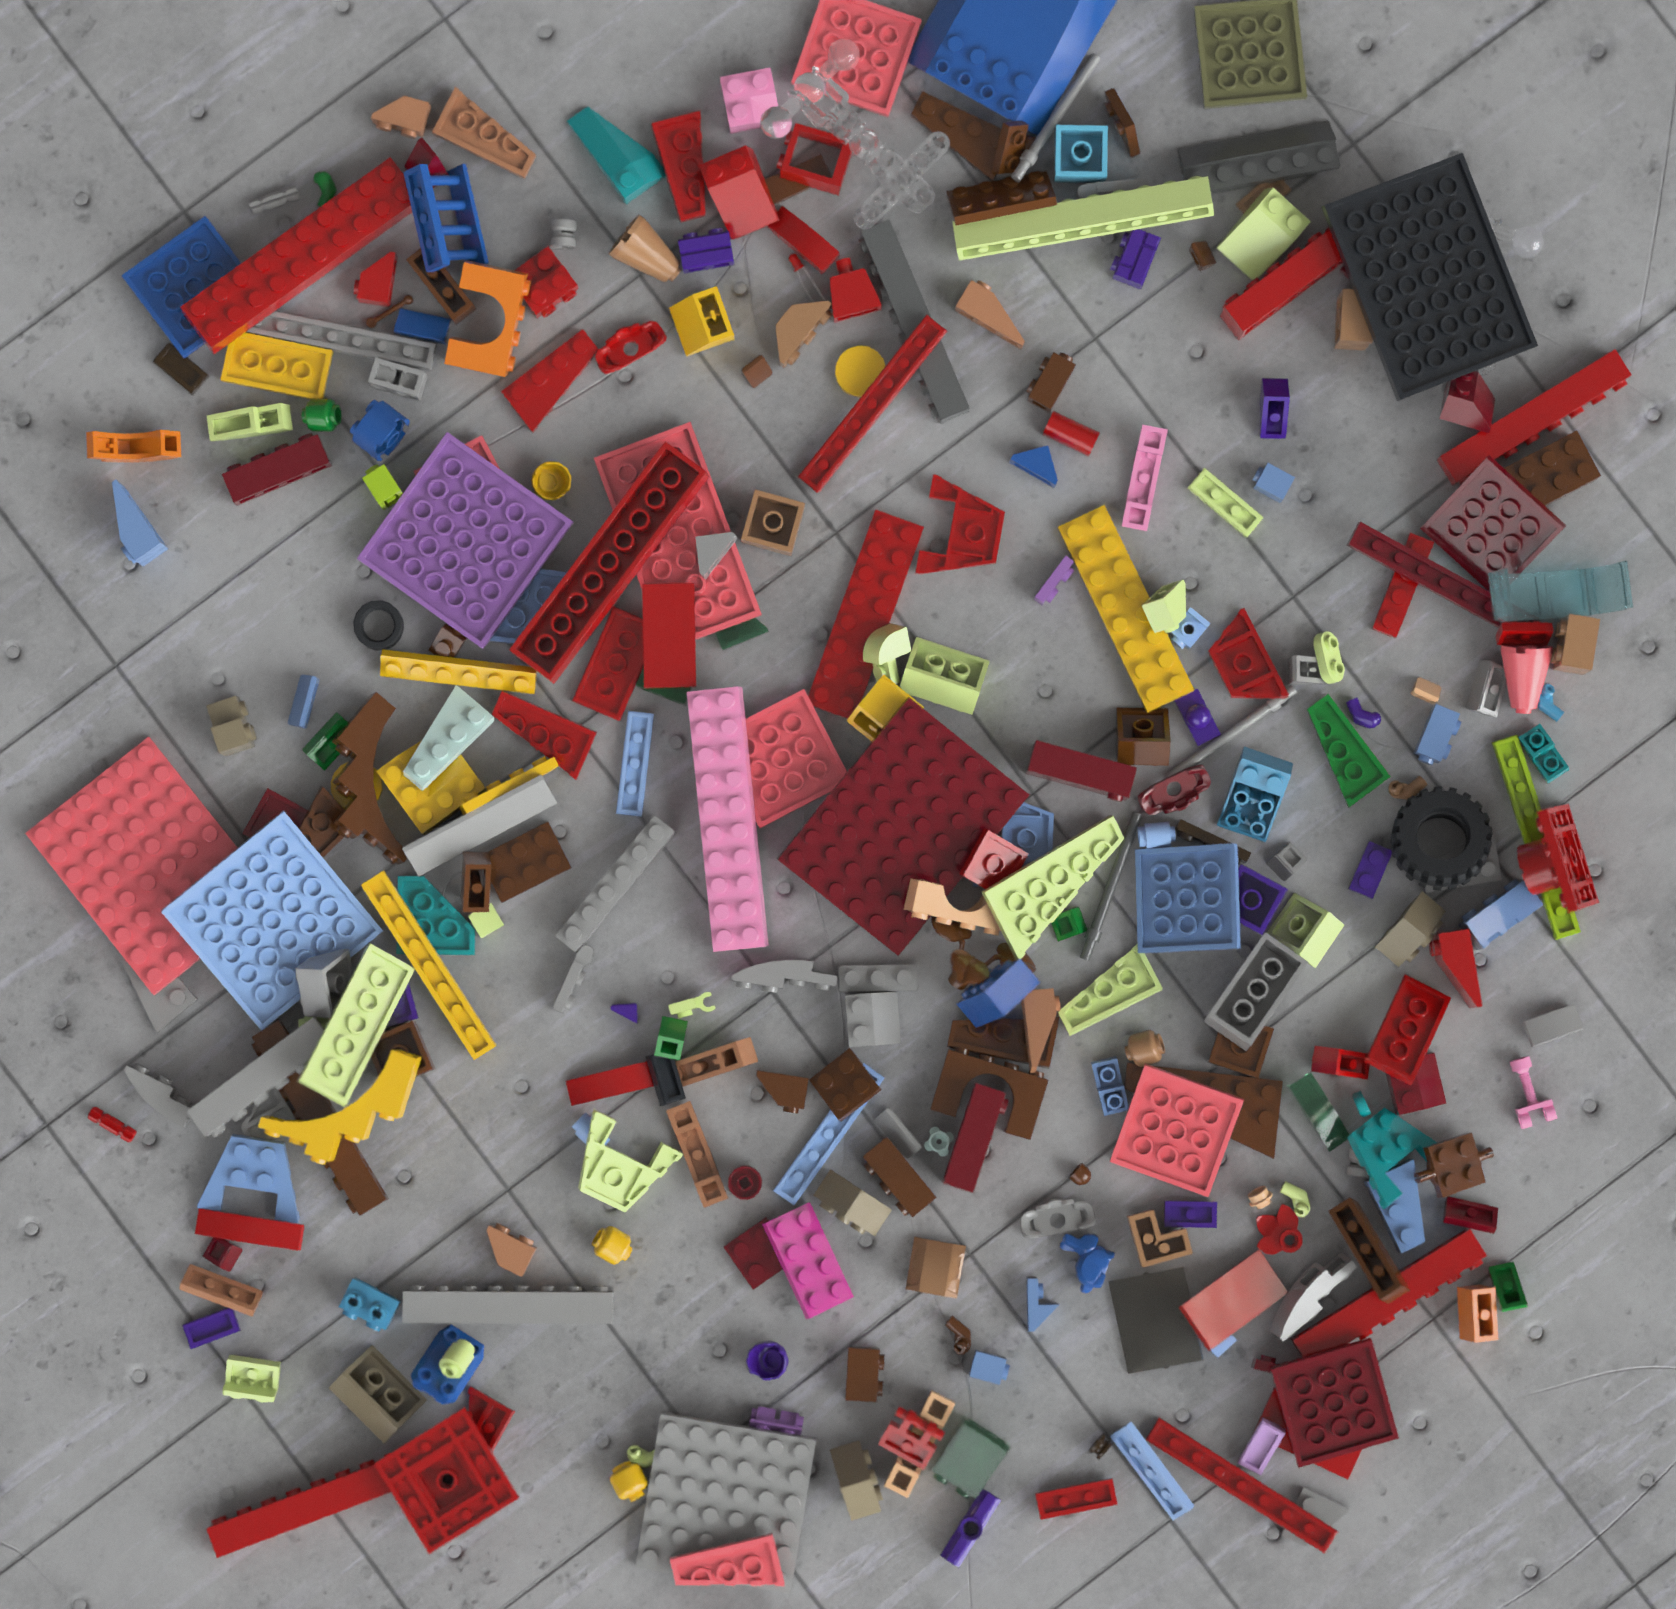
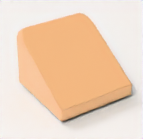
M1418 677L1411 695L1430 704H1435L1439 700L1441 687Z

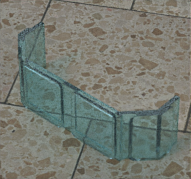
M1627 561L1577 570L1508 574V569H1502L1488 573L1495 621L1513 622L1563 618L1568 614L1591 616L1633 608Z

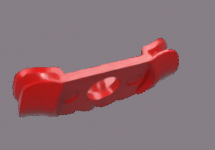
M648 321L642 325L635 323L631 326L621 327L615 331L616 333L606 340V345L596 352V363L603 374L618 371L656 350L667 340L666 334L656 321ZM630 342L636 343L639 347L638 352L632 356L624 353L625 345Z

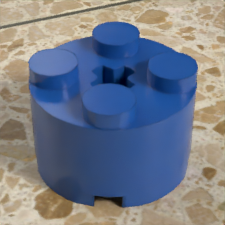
M373 400L367 406L366 414L362 420H357L350 429V433L353 434L352 441L377 461L383 460L380 457L382 454L385 453L389 456L402 441L406 434L402 429L404 425L409 427L410 421L385 401L378 402Z

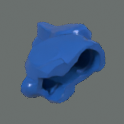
M1065 1234L1063 1241L1060 1243V1248L1064 1251L1077 1252L1079 1255L1075 1271L1077 1279L1081 1283V1292L1086 1294L1093 1288H1101L1106 1277L1105 1273L1109 1262L1113 1259L1115 1252L1106 1250L1103 1246L1098 1245L1099 1237L1096 1234H1085L1080 1238Z

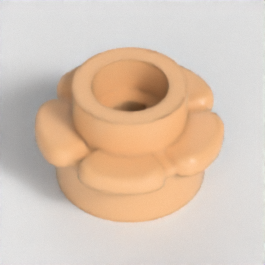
M1266 1186L1257 1187L1248 1194L1249 1205L1262 1209L1271 1203L1270 1198L1273 1196V1193L1268 1191Z

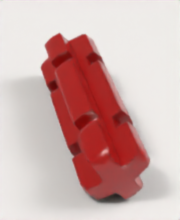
M93 1107L87 1117L94 1123H100L99 1126L116 1136L120 1135V1138L126 1142H131L136 1136L137 1131L130 1126L126 1127L125 1123L108 1113L104 1114V1111L98 1107Z

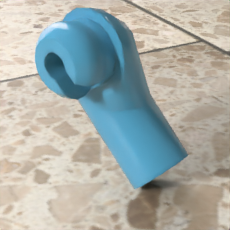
M1546 683L1542 688L1538 708L1557 722L1564 711L1553 704L1555 689L1551 684Z

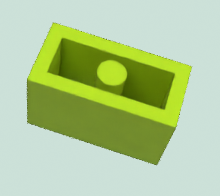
M376 464L365 471L366 476L362 477L383 511L396 504L403 492L384 464L381 466Z

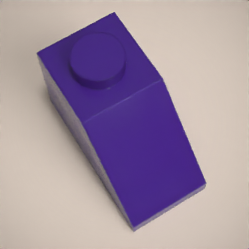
M1262 378L1260 438L1286 439L1290 402L1288 378Z

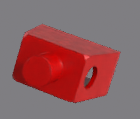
M843 258L836 261L839 275L830 277L834 323L880 311L882 307L881 302L865 268L854 270L851 258Z

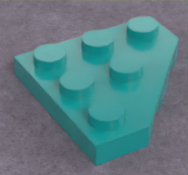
M398 876V893L438 955H475L476 929L424 876ZM396 940V954H405Z

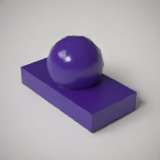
M1198 688L1174 700L1197 747L1221 735Z

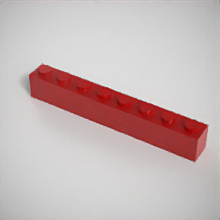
M1614 349L1493 423L1489 433L1480 431L1444 453L1437 459V462L1452 486L1457 483L1462 484L1488 455L1494 460L1501 456H1504L1505 459L1518 452L1517 446L1524 442L1527 446L1541 438L1539 436L1540 432L1545 429L1551 432L1561 426L1560 420L1569 415L1572 419L1584 412L1582 407L1589 402L1594 406L1606 398L1604 393L1613 389L1614 392H1617L1628 385L1626 380L1632 374L1617 350Z
M1466 1228L1399 1270L1410 1289L1407 1293L1387 1304L1379 1299L1372 1287L1291 1338V1341L1301 1357L1349 1344V1342L1357 1337L1362 1340L1373 1333L1372 1328L1376 1325L1381 1324L1385 1326L1395 1319V1313L1400 1310L1407 1312L1417 1305L1416 1300L1425 1296L1427 1299L1439 1292L1438 1286L1445 1282L1449 1285L1462 1277L1460 1273L1465 1269L1469 1268L1472 1271L1484 1263L1482 1259L1487 1255L1471 1229Z
M374 1459L359 1464V1470L350 1472V1469L347 1468L335 1473L336 1478L326 1482L325 1478H321L311 1482V1488L301 1491L300 1487L285 1492V1498L276 1500V1497L273 1496L260 1502L262 1506L252 1510L251 1505L236 1511L237 1516L227 1519L226 1515L215 1518L211 1520L212 1525L207 1527L206 1530L215 1555L219 1558L391 1493L375 1467Z

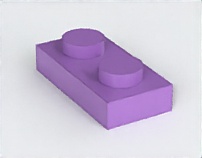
M1067 556L1063 558L1034 598L1036 602L1040 605H1043L1045 601L1051 603L1059 592L1056 586L1061 580L1066 582L1074 572V569L1071 568L1074 563L1072 559Z

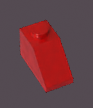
M390 251L361 272L360 280H355L354 295H357L359 303L390 307L398 260L396 252Z
M1314 1046L1311 1072L1368 1080L1370 1065L1364 1062L1367 1053Z

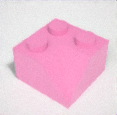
M771 67L720 77L730 134L781 124Z

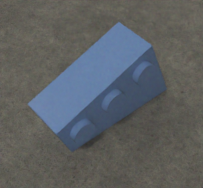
M1408 1159L1385 1173L1403 1194L1384 1210L1378 1202L1380 1197L1376 1189L1373 1190L1369 1183L1370 1178L1363 1181L1399 1253L1408 1251L1425 1242L1418 1185L1415 1181L1417 1177H1414V1173H1416L1414 1159Z

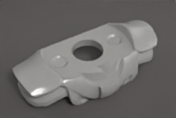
M1052 1198L1048 1202L1036 1206L1035 1210L1025 1212L1020 1218V1230L1025 1238H1040L1077 1231L1095 1225V1212L1092 1205L1086 1201L1074 1202L1073 1199ZM1054 1214L1063 1215L1065 1225L1061 1228H1054L1050 1224L1051 1216Z

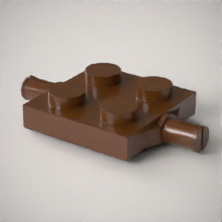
M1468 1132L1424 1147L1427 1169L1414 1173V1177H1419L1415 1179L1416 1183L1419 1184L1430 1179L1434 1185L1437 1198H1444L1486 1183L1481 1161L1493 1158L1494 1153H1490L1493 1152L1491 1147L1478 1151L1472 1132Z

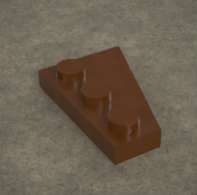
M320 786L298 829L324 858L344 838L337 832V826L333 823L344 808L323 786Z

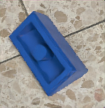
M400 308L394 333L446 344L451 319Z

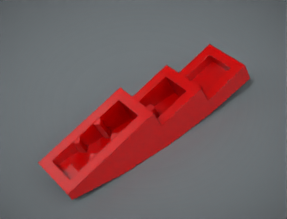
M199 1208L195 1234L301 1251L305 1225Z

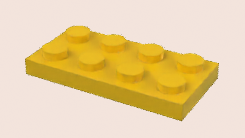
M244 333L228 344L221 381L306 399H322L325 394L333 351Z

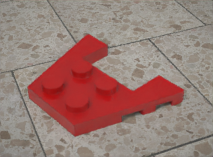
M933 474L929 498L955 503L946 555L919 550L915 574L921 575L996 564L1005 512L979 497H975L962 490L957 485L951 484L942 479V477Z

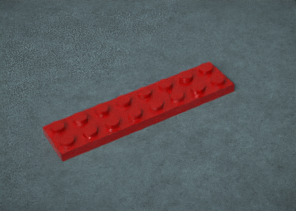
M875 509L808 695L813 707L848 719L862 701L873 671V664L863 661L865 643L875 630L890 624L921 538L923 526Z

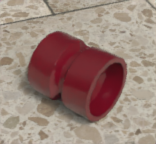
M744 1165L737 1167L729 1176V1190L734 1197L740 1200L752 1199L761 1190L762 1177L756 1168Z

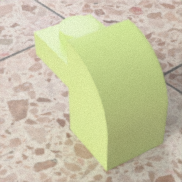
M888 624L875 630L868 637L863 650V661L873 664V674L876 682L885 675L895 684L900 683L895 658L911 652L907 627Z

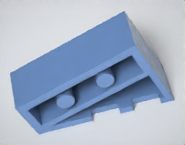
M1514 879L1503 887L1506 890L1503 894L1497 897L1494 893L1482 902L1485 905L1477 912L1473 908L1461 916L1463 922L1458 925L1461 930L1470 929L1471 941L1475 950L1484 949L1495 938L1502 936L1512 926L1521 922L1543 906L1539 897L1529 892L1524 880L1518 882L1517 879Z

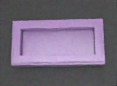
M1262 1418L1240 1455L1238 1464L1261 1475L1284 1437L1286 1429Z

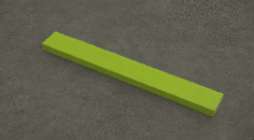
M1518 735L1492 742L1523 843L1544 838V833H1540L1536 824L1537 812L1542 809ZM1561 888L1540 893L1555 940L1581 932L1575 912L1568 913L1567 908L1564 909L1561 905L1559 894L1562 893Z

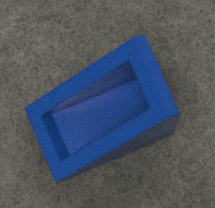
M1048 445L1012 455L1010 464L1053 488L1056 486L1058 479Z

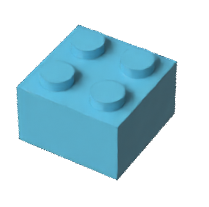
M1056 125L1054 136V182H1106L1108 126Z

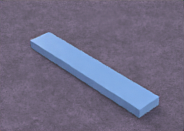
M863 1063L877 1084L880 1085L884 1077ZM867 1102L842 1122L837 1119L830 1109L773 1191L792 1205H795Z

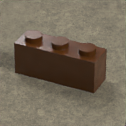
M421 248L406 259L456 325L477 310L445 267L435 272H426Z
M887 1136L863 1155L866 1161L862 1165L871 1176L876 1173L881 1178L880 1187L888 1196L893 1193L899 1200L895 1205L904 1216L910 1214L913 1218L937 1198Z

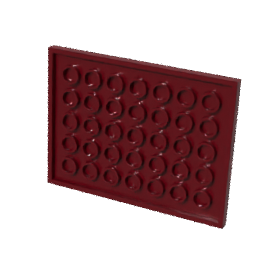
M908 696L778 856L777 860L899 956L927 922L925 919L912 917V911L904 910L910 879L942 885L947 897L963 876L959 873L983 829L985 828L997 835L1030 794Z

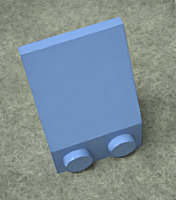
M115 479L112 482L119 536L124 544L121 550L133 564L137 562L141 566H145L168 550V547L125 486Z

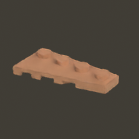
M454 88L432 131L433 135L525 179L536 158V154L511 133L507 132L497 121L481 110L478 105L468 99L458 88Z

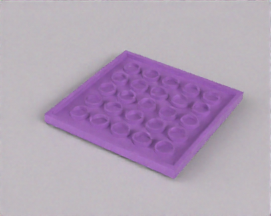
M446 432L357 559L484 649L574 522Z

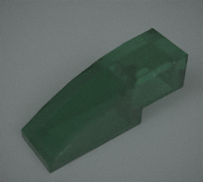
M1308 1072L1287 1086L1329 1152L1348 1140L1349 1133L1311 1072Z

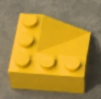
M419 741L376 772L421 834L425 836L460 811L459 807L465 803L464 797L476 791L478 795H481L487 789L462 754L423 791L419 789L403 773L420 745L421 741Z

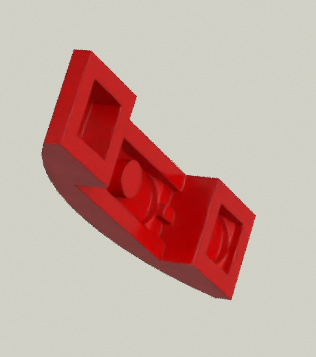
M647 1061L566 1081L571 1106L654 1086Z

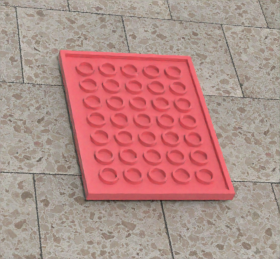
M147 737L25 834L155 996L201 959L163 915L161 910L238 847L151 738Z

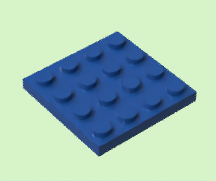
M204 216L121 276L183 359H185L205 343L183 315L181 306L240 265L241 262L208 218Z

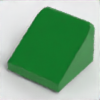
M1079 907L1060 913L1052 923L1058 942L1087 931Z

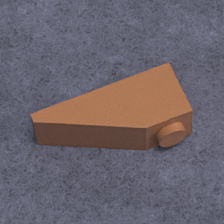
M971 280L955 306V311L1021 350L1025 341L995 294L990 291L991 287L980 280L977 283Z
M1054 988L1032 990L1021 1000L1030 1073L1036 1072L1057 1014L1056 1011H1060L1059 996H1054Z
M751 1037L676 1061L675 1063L682 1086L684 1087L759 1061Z

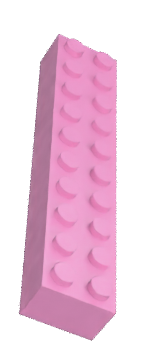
M737 686L687 692L713 952L769 946L743 689Z

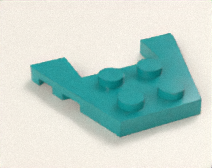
M1385 1107L1347 1137L1361 1167H1365L1370 1177L1369 1183L1372 1189H1376L1380 1197L1378 1202L1383 1210L1403 1194L1385 1173L1414 1150L1427 1162L1423 1148L1438 1143Z

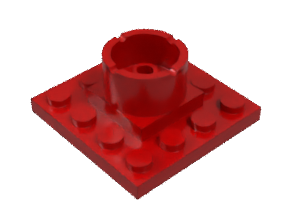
M1569 804L1538 811L1536 824L1540 833L1543 832L1545 837L1517 847L1519 867L1523 870L1522 877L1529 892L1532 895H1537L1561 888L1562 893L1559 894L1560 902L1564 909L1567 908L1568 913L1599 903Z
M465 1407L374 1463L428 1554L520 1498ZM446 1474H450L453 1477L452 1483L445 1481L444 1477Z

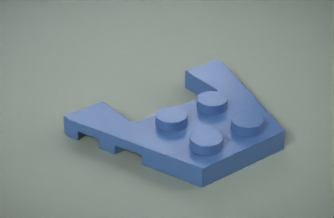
M1024 802L1002 828L1003 839L1028 853L1022 867L1053 849L1054 814ZM973 883V886H972V887H980V886L977 885V884H975V883Z
M233 1134L198 1202L197 1208L221 1211L226 1185L277 1193L275 1220L298 1223L300 1215L299 1211H297L296 1195L292 1186L285 1142Z

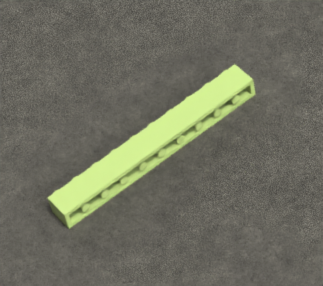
M1194 176L1184 181H1167L1162 185H1143L1128 191L1116 190L1111 194H1092L1077 200L1065 199L1055 206L955 226L954 221L952 223L959 260L1210 217L1214 216L1208 176Z

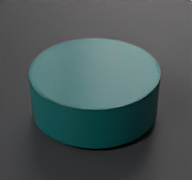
M1361 1090L1353 1093L1352 1098L1361 1117L1364 1118L1370 1115V1109Z

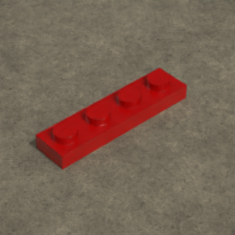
M1410 532L1404 546L1428 558L1434 542ZM1394 572L1371 629L1392 638H1397L1418 584Z

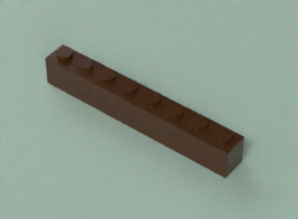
M277 1021L252 1036L254 1043L251 1045L257 1056L260 1057L290 1034L283 1022ZM297 1072L289 1076L290 1082L279 1090L283 1099L286 1102L290 1100L295 1108L292 1114L296 1120L323 1118L337 1113L329 1098L298 1082L301 1074L298 1075ZM342 1134L335 1159L330 1162L326 1161L323 1165L326 1169L330 1167L335 1177L332 1180L338 1190H344L349 1199L346 1200V1203L352 1213L357 1212L361 1216L389 1198L356 1143L345 1139V1134Z

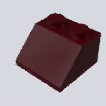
M1474 371L1446 383L1439 419L1489 433L1496 399L1479 372Z
M1435 1053L1425 1055L1411 1086L1385 1073L1396 1115H1403L1446 1104Z

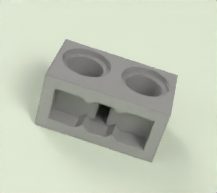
M375 357L368 383L373 388L421 401L428 376L424 371Z

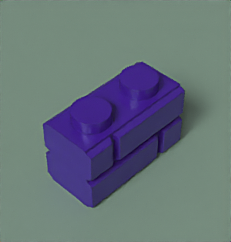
M723 228L711 229L708 231V235L698 236V233H687L682 235L683 239L678 240L684 274L734 265L729 231L723 232Z
M1141 229L1131 230L1130 233L1125 232L1120 243V247L1124 248L1121 257L1115 256L1110 270L1114 271L1112 278L1141 289L1161 238Z

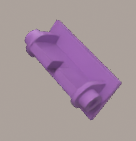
M758 1406V1409L752 1408L751 1418L753 1419H750L749 1427L801 1435L804 1417L799 1416V1413L781 1410L779 1420L775 1419L776 1409Z

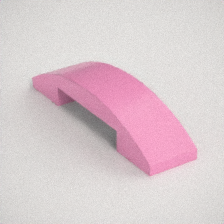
M1142 424L1122 527L1147 531L1167 429Z

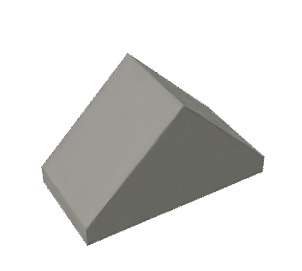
M733 532L695 537L699 571L704 579H707L738 539Z
M1293 655L1288 659L1289 685L1327 684L1320 675L1316 657Z

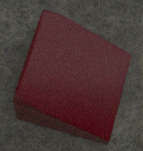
M213 1237L202 1257L217 1267L230 1272L243 1250L226 1239Z

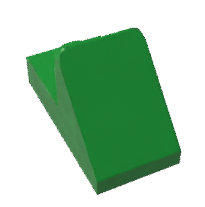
M1514 1261L1489 1266L1488 1273L1496 1291V1307L1501 1312L1528 1307Z

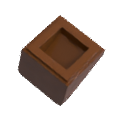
M1206 241L1191 244L1189 252L1200 272L1216 264L1215 257Z
M762 355L757 356L741 370L743 377L752 388H756L773 374Z

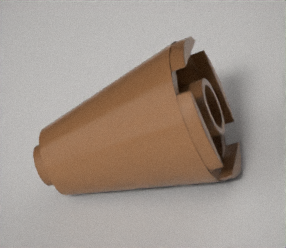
M640 214L628 225L626 231L617 239L608 253L612 258L664 283L668 279L672 282L681 271L678 267L680 261Z

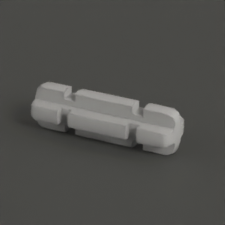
M295 186L285 188V191L278 190L262 196V199L255 198L250 200L249 206L251 212L256 215L263 212V209L270 210L286 204V201L293 202L298 200L299 193Z

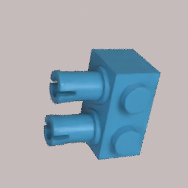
M355 1277L352 1279L339 1307L344 1309L342 1314L354 1320L360 1317L367 1321V1327L380 1332L381 1328L384 1330L389 1328L402 1300Z

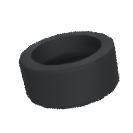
M382 600L370 601L362 605L356 612L353 621L354 632L358 640L367 648L376 651L387 650L395 646L401 639L404 631V622L400 612L392 604ZM382 610L391 615L394 621V629L388 638L376 641L366 635L363 624L369 613Z

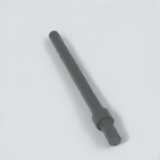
M1132 812L1124 834L1125 839L1120 845L1090 928H1087L1084 936L1086 941L1080 958L1090 961L1095 944L1100 941L1102 935L1100 930L1136 835L1137 827L1142 818V814Z

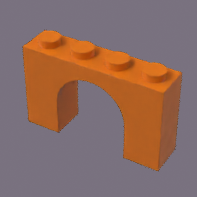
M468 260L464 262L459 288L485 293L494 297L504 310L505 325L501 334L490 342H476L458 337L449 338L444 364L506 377L509 371L513 372L516 357L512 356L513 347H518L521 331H517L518 322L523 321L526 306L522 305L523 296H528L531 281L527 280L528 273Z

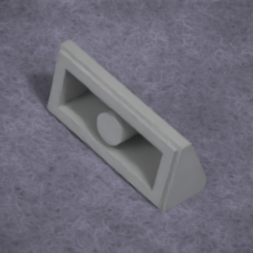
M1479 661L1466 709L1497 718L1506 687L1503 665L1493 661Z
M886 1108L875 1118L876 1124L905 1158H910L922 1148L919 1141L891 1108Z

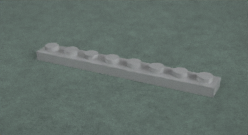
M275 311L245 332L373 360L376 357L427 371L432 369L436 351V344Z

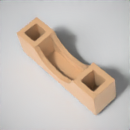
M910 879L904 910L912 911V917L927 920V916L931 915L936 917L935 922L951 925L953 920L960 922L961 928L975 931L976 926L984 927L983 933L999 936L1001 930L983 895L973 907L959 911L948 902L942 885Z
M931 1390L918 1416L927 1422H935L938 1424V1428L943 1429L955 1406V1401ZM915 1426L911 1429V1431L920 1436L924 1433V1431ZM931 1436L929 1441L935 1443L936 1438ZM897 1456L884 1482V1486L908 1498L922 1469Z

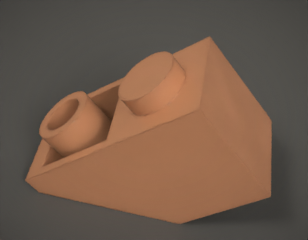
M403 96L372 113L371 119L376 124V128L386 132H391V129L401 131L402 136L415 139L416 136L423 137L431 106L429 102Z
M496 1223L495 1227L489 1225L486 1231L498 1266L523 1277L537 1250V1247L533 1246L534 1241L521 1234L519 1238L509 1234L511 1229L499 1223Z

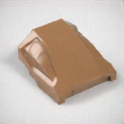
M914 1237L905 1289L957 1298L966 1246Z

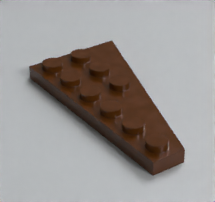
M1127 1063L1124 1084L1126 1090L1132 1093L1135 1092L1143 1067H1139L1134 1063ZM1154 1066L1243 1098L1244 1102L1230 1139L1274 1159L1283 1081Z

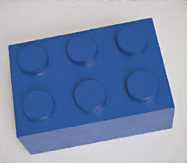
M1021 959L1013 962L1007 960L1002 965L998 964L992 970L989 968L990 976L985 982L977 983L974 986L970 985L960 994L963 998L957 1003V1006L976 1028L1005 1016L1040 983Z

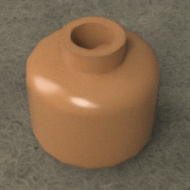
M1145 1030L1130 1035L1128 1045L1125 1046V1053L1129 1061L1133 1060L1137 1066L1144 1067L1145 1064L1150 1065L1159 1062L1162 1054L1165 1053V1046L1159 1033L1155 1034L1152 1030Z

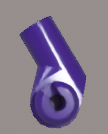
M1358 697L1346 702L1355 724L1370 729L1375 728L1381 723L1380 714L1363 710Z

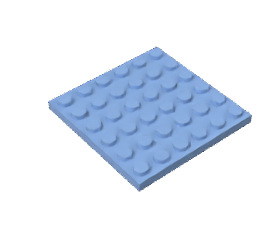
M284 811L161 910L163 915L261 1031L300 1000L299 985L296 980V967L310 957L341 949H349L351 958L383 932Z

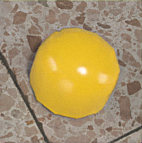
M547 461L540 464L534 470L531 484L535 493L544 500H557L570 490L572 477L568 468L560 462Z

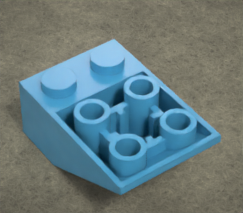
M1243 747L1217 826L1266 842L1289 783L1293 763Z

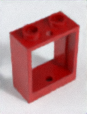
M795 123L793 131L788 130L784 145L788 146L786 154L781 153L778 160L777 168L780 169V178L839 196L854 149L855 140ZM799 137L841 149L832 178L790 166Z

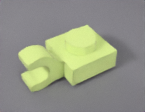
M705 992L698 997L668 1005L671 1015L677 1014L678 1019L693 1015L692 1010L700 1008L705 1012L715 1010V1005L706 1007L703 1003L706 997L712 996V993Z

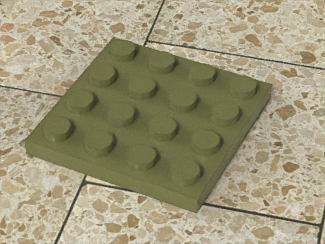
M1250 0L1194 6L1204 109L1307 99L1297 0Z

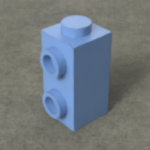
M1438 704L1432 706L1413 753L1419 756V761L1433 765V762L1439 763L1442 759H1447L1452 745L1448 744L1451 735L1456 736L1461 725V721L1458 720L1460 713Z

